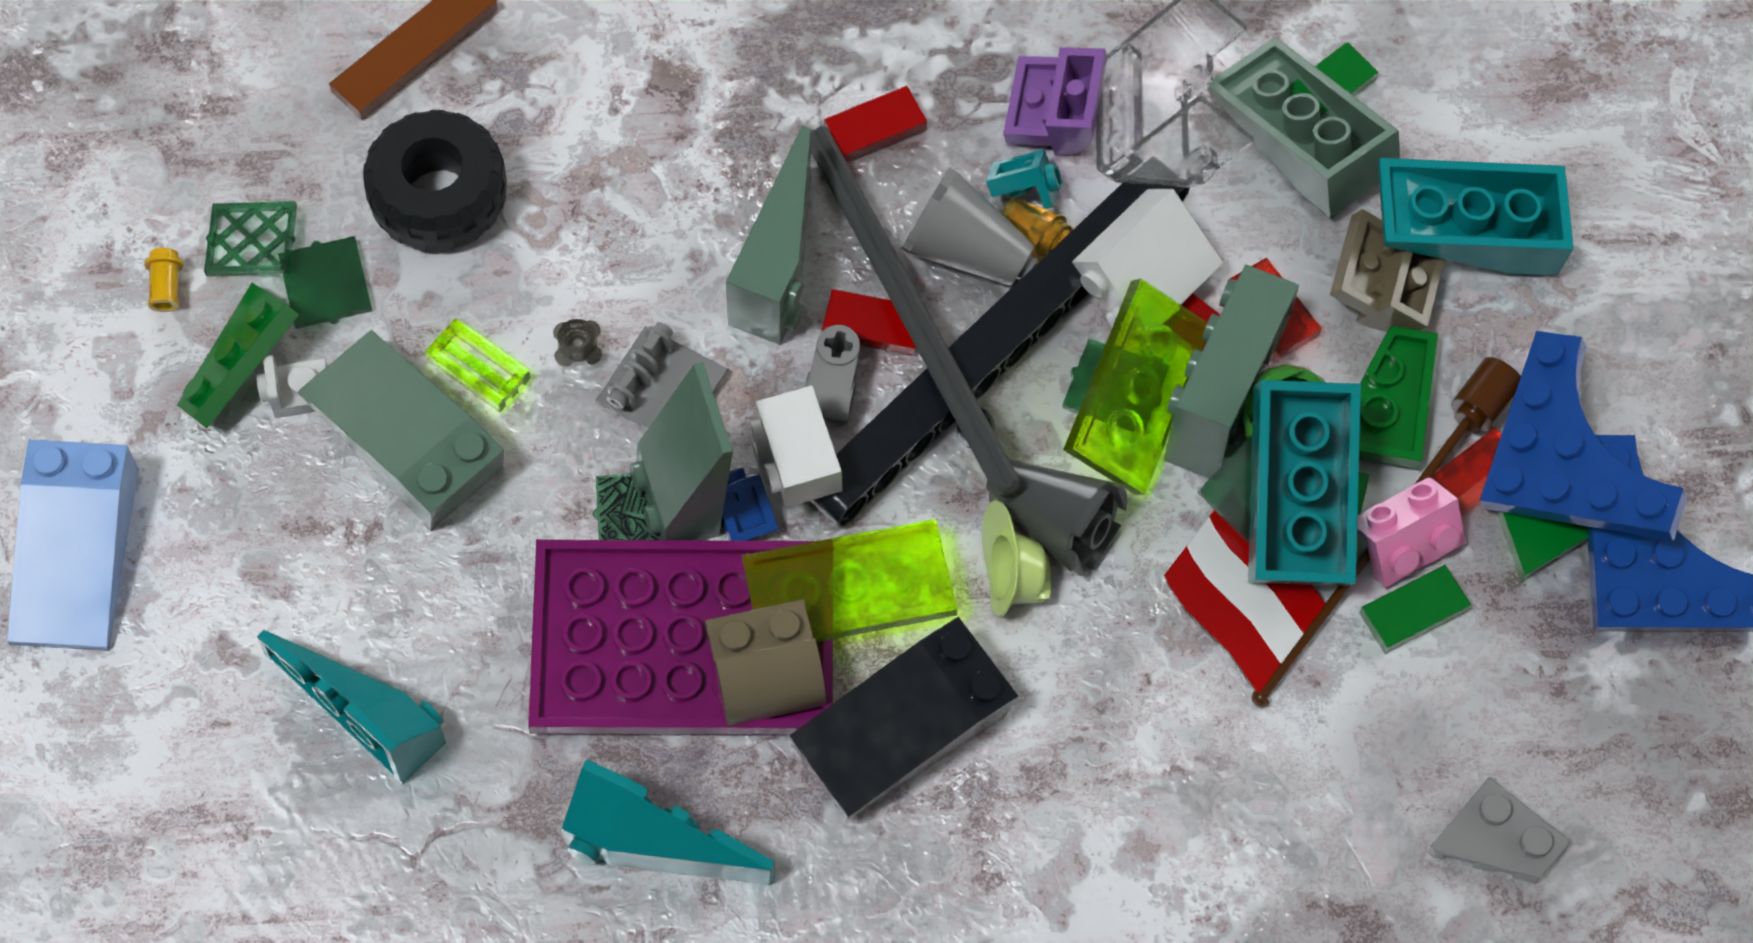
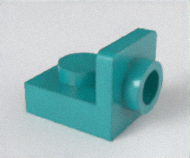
M1045 149L992 163L986 179L992 198L1004 194L1010 198L1018 197L1028 193L1036 186L1044 209L1055 206L1059 190L1063 188L1060 170L1055 162L1049 163Z

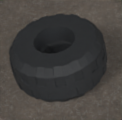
M430 110L406 115L382 130V133L373 141L368 150L363 168V180L369 207L380 228H383L390 235V238L400 244L426 252L454 250V248L465 244L468 245L479 239V236L489 230L497 221V217L504 207L507 177L497 142L495 143L491 137L490 132L466 115L444 110ZM445 170L459 176L450 186L441 190L424 191L412 186L420 176L431 171Z

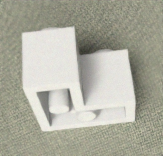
M807 386L755 401L757 420L750 421L754 438L752 442L754 455L759 469H765L771 492H781L785 507L841 492L842 471L813 386Z

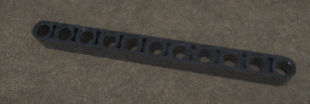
M1149 158L948 348L976 400H979L1089 294L1080 281L1081 274L1072 261L1147 189H1174L1183 202L1190 191L1189 184L1157 158ZM928 368L836 454L842 471V491L811 500L810 502L839 528L846 526L956 422Z

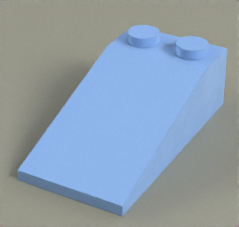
M28 440L20 485L7 639L9 645L109 651L139 471L127 445Z

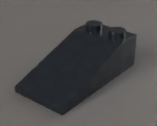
M958 616L896 657L789 735L787 740L847 821L1005 718L1018 695Z

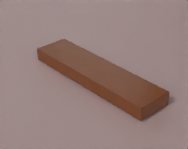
M432 0L329 83L331 92L361 120L364 119L497 11V1Z

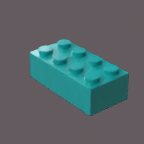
M1260 380L1253 387L1248 583L1349 586L1356 584L1361 384Z

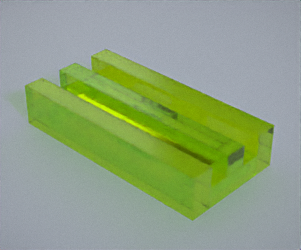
M457 318L447 326L425 351L428 362L499 413L506 407L505 402L508 398L513 399L517 395L518 387L521 384L526 385L531 379L527 368ZM455 336L512 377L508 381L479 359L452 342ZM444 350L499 389V391L496 392L441 352Z

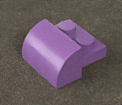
M1060 47L1058 57L1018 56L1003 132L1006 144L1052 146L1055 156L1071 155L1088 148L1092 143L1107 63L1106 50L1100 48Z

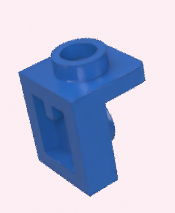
M743 467L729 472L722 515V524L728 541H747L779 529L760 473L746 475Z

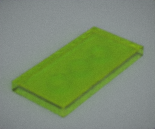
M1143 279L1131 280L1063 450L1132 494L1145 495L1170 433L1173 414L1167 412L1170 398L1177 385L1185 388L1189 380L1188 377L1184 376L1185 370L1195 349L1202 351L1205 341H1202L1207 322Z
M936 519L742 555V564L752 610L804 599L812 635L816 642L957 616V604Z

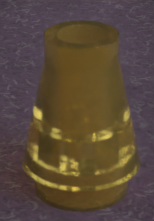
M1019 197L1012 198L1002 212V215L1035 245L1033 250L1038 256L1047 255L1073 230L1067 224L1065 216L1027 203Z

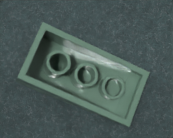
M1274 37L1206 83V90L1293 187L1329 217H1332L1379 184L1378 161L1380 158L1400 159L1398 129L1277 37ZM1299 79L1313 95L1298 93L1290 96L1289 85ZM1319 102L1328 110L1322 116H1320Z
M804 126L801 127L726 280L728 325L781 345L787 330L793 332L796 330L804 310V305L800 304L799 300L804 287L801 278L811 179V129Z
M372 330L366 333L298 391L299 395L430 530L435 528L503 468L504 449L464 409Z
M704 363L694 364L638 442L636 462L630 464L634 488L636 492L644 491L647 498L648 506L643 507L648 532L650 535L658 534L659 540H706L718 537L720 533L733 450Z

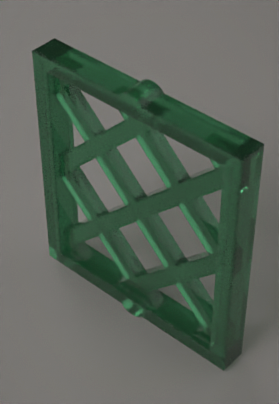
M271 201L212 204L209 234L206 236L205 275L290 274L293 243L296 240L294 235L297 214L296 202ZM265 211H277L270 218H267L262 213ZM245 212L237 220L230 214ZM287 213V229L282 232L274 223ZM255 214L263 224L250 234L242 225ZM221 216H224L231 225L218 235V220ZM269 228L277 238L264 247L257 238ZM235 230H238L245 239L234 248H231L224 240ZM285 243L284 258L279 262L271 252L280 244ZM252 244L259 253L249 262H246L239 253ZM220 245L227 254L217 263H214L215 247ZM266 257L273 265L257 264ZM234 259L241 266L225 265Z

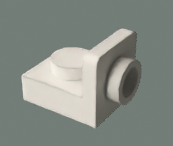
M267 355L263 359L265 373L256 374L261 402L269 401L275 418L316 412L299 395L298 391L327 367L325 358L277 366L273 355Z

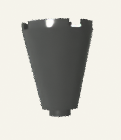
M1010 460L1019 477L1020 488L1015 493L999 497L995 495L987 480L986 489L989 491V502L991 503L994 500L1003 502L1014 524L1032 539L1042 544L1044 549L1069 571L1079 576L1085 575L1083 571L1084 566L1092 570L1095 569L1109 552L1121 528V524L1114 521L1117 509L1119 507L1126 511L1128 503L1127 491L1114 482L1016 460Z

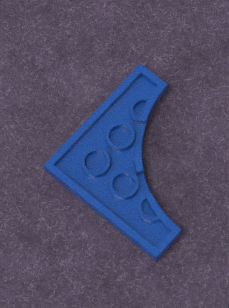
M1536 331L1480 497V502L1484 509L1674 541L1688 497L1684 488L1656 481L1632 470L1615 458L1602 445L1589 426L1581 404V371L1587 347L1583 338Z
M1595 435L1615 458L1643 475L1637 454L1635 435ZM1587 526L1593 631H1753V574L1732 568L1712 558L1697 548L1678 530L1674 541Z

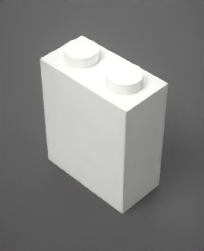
M1147 189L1072 263L1081 274L1080 281L1083 287L1091 295L1098 298L1107 311V321L1117 332L1123 335L1149 336L1223 264V261L1174 189Z

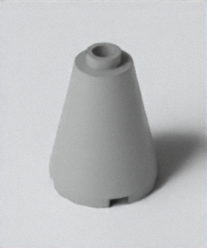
M950 167L901 247L902 250L909 254L1009 286L1013 284L1015 279H1022L1038 260V258L1031 255L1035 245L969 182Z

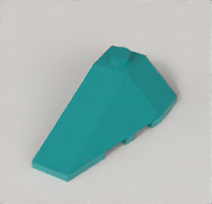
M263 630L257 636L264 654L402 785L446 744L440 726L444 723V720L426 701L423 700L420 704H417L400 690L266 630Z
M586 759L561 828L565 845L569 846L567 850L570 854L589 864H595L596 860H600L610 866L771 885L775 878V861L722 831L711 829L708 835L699 830L700 825L689 817L691 813L677 805L672 808L661 809L645 797L649 789Z

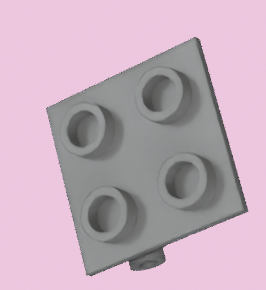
M657 322L654 327L645 326L595 401L612 412L648 429L694 364L704 363L713 392L728 369L673 341L670 338L673 330L668 325Z

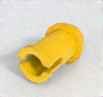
M153 249L144 262L145 268L149 271L148 307L158 312L175 311L179 308L178 272L183 269V261L179 258V253L174 249Z

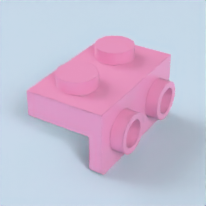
M1426 478L1413 484L1408 489L1384 502L1372 506L1357 517V534L1367 543L1374 579L1384 588L1466 544L1458 498L1432 478Z

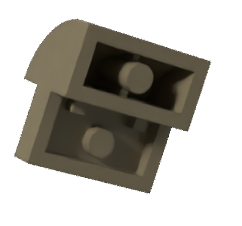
M1362 209L1351 215L1330 295L1359 311L1356 322L1367 327L1385 332L1388 331L1391 325L1422 330L1428 327L1445 259L1384 246L1382 220Z
M804 599L705 620V628L727 727L826 706V692L816 640L812 635Z

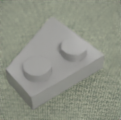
M1489 777L1434 841L1427 853L1433 858L1442 860L1446 856L1473 863L1472 868L1491 873L1501 871L1509 874L1514 879L1536 884L1571 841Z

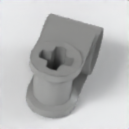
M833 325L820 333L811 371L807 374L805 387L813 386L824 419L848 423L856 386L855 378L858 369L860 340L851 328L844 325ZM835 350L843 351L841 358L833 357Z

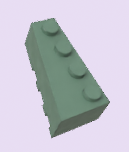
M1246 264L1237 281L1228 280L1219 306L1224 307L1220 316L1212 314L1209 318L1202 337V341L1207 343L1203 351L1197 349L1193 351L1185 370L1184 376L1188 377L1189 380L1185 388L1177 385L1170 398L1167 412L1173 414L1164 461L1218 482L1224 468L1228 444L1234 445L1241 430L1242 422L1240 417L1245 408L1244 402L1256 377L1264 372L1266 365H1269L1292 314L1299 284Z

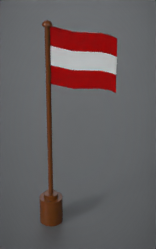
M1486 357L1482 360L1451 402L1452 410L1455 413L1454 418L1459 425L1415 483L1431 478L1466 430L1471 432H1488L1494 427L1513 401L1521 378L1520 374L1512 366L1494 357ZM1231 488L1164 574V579L1183 610L1233 660L1254 690L1251 695L1253 704L1263 708L1269 705L1268 696L1351 585L1338 586L1325 603L1312 585L1248 583L1250 517L1238 502ZM1366 548L1356 562V578L1370 561L1368 548Z

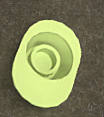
M998 500L992 501L984 513L982 545L990 581L991 606L994 614L1001 617L1007 613L1011 605L1047 601L1051 595V567L1043 545L1031 537L1014 532L1009 511L1004 503Z

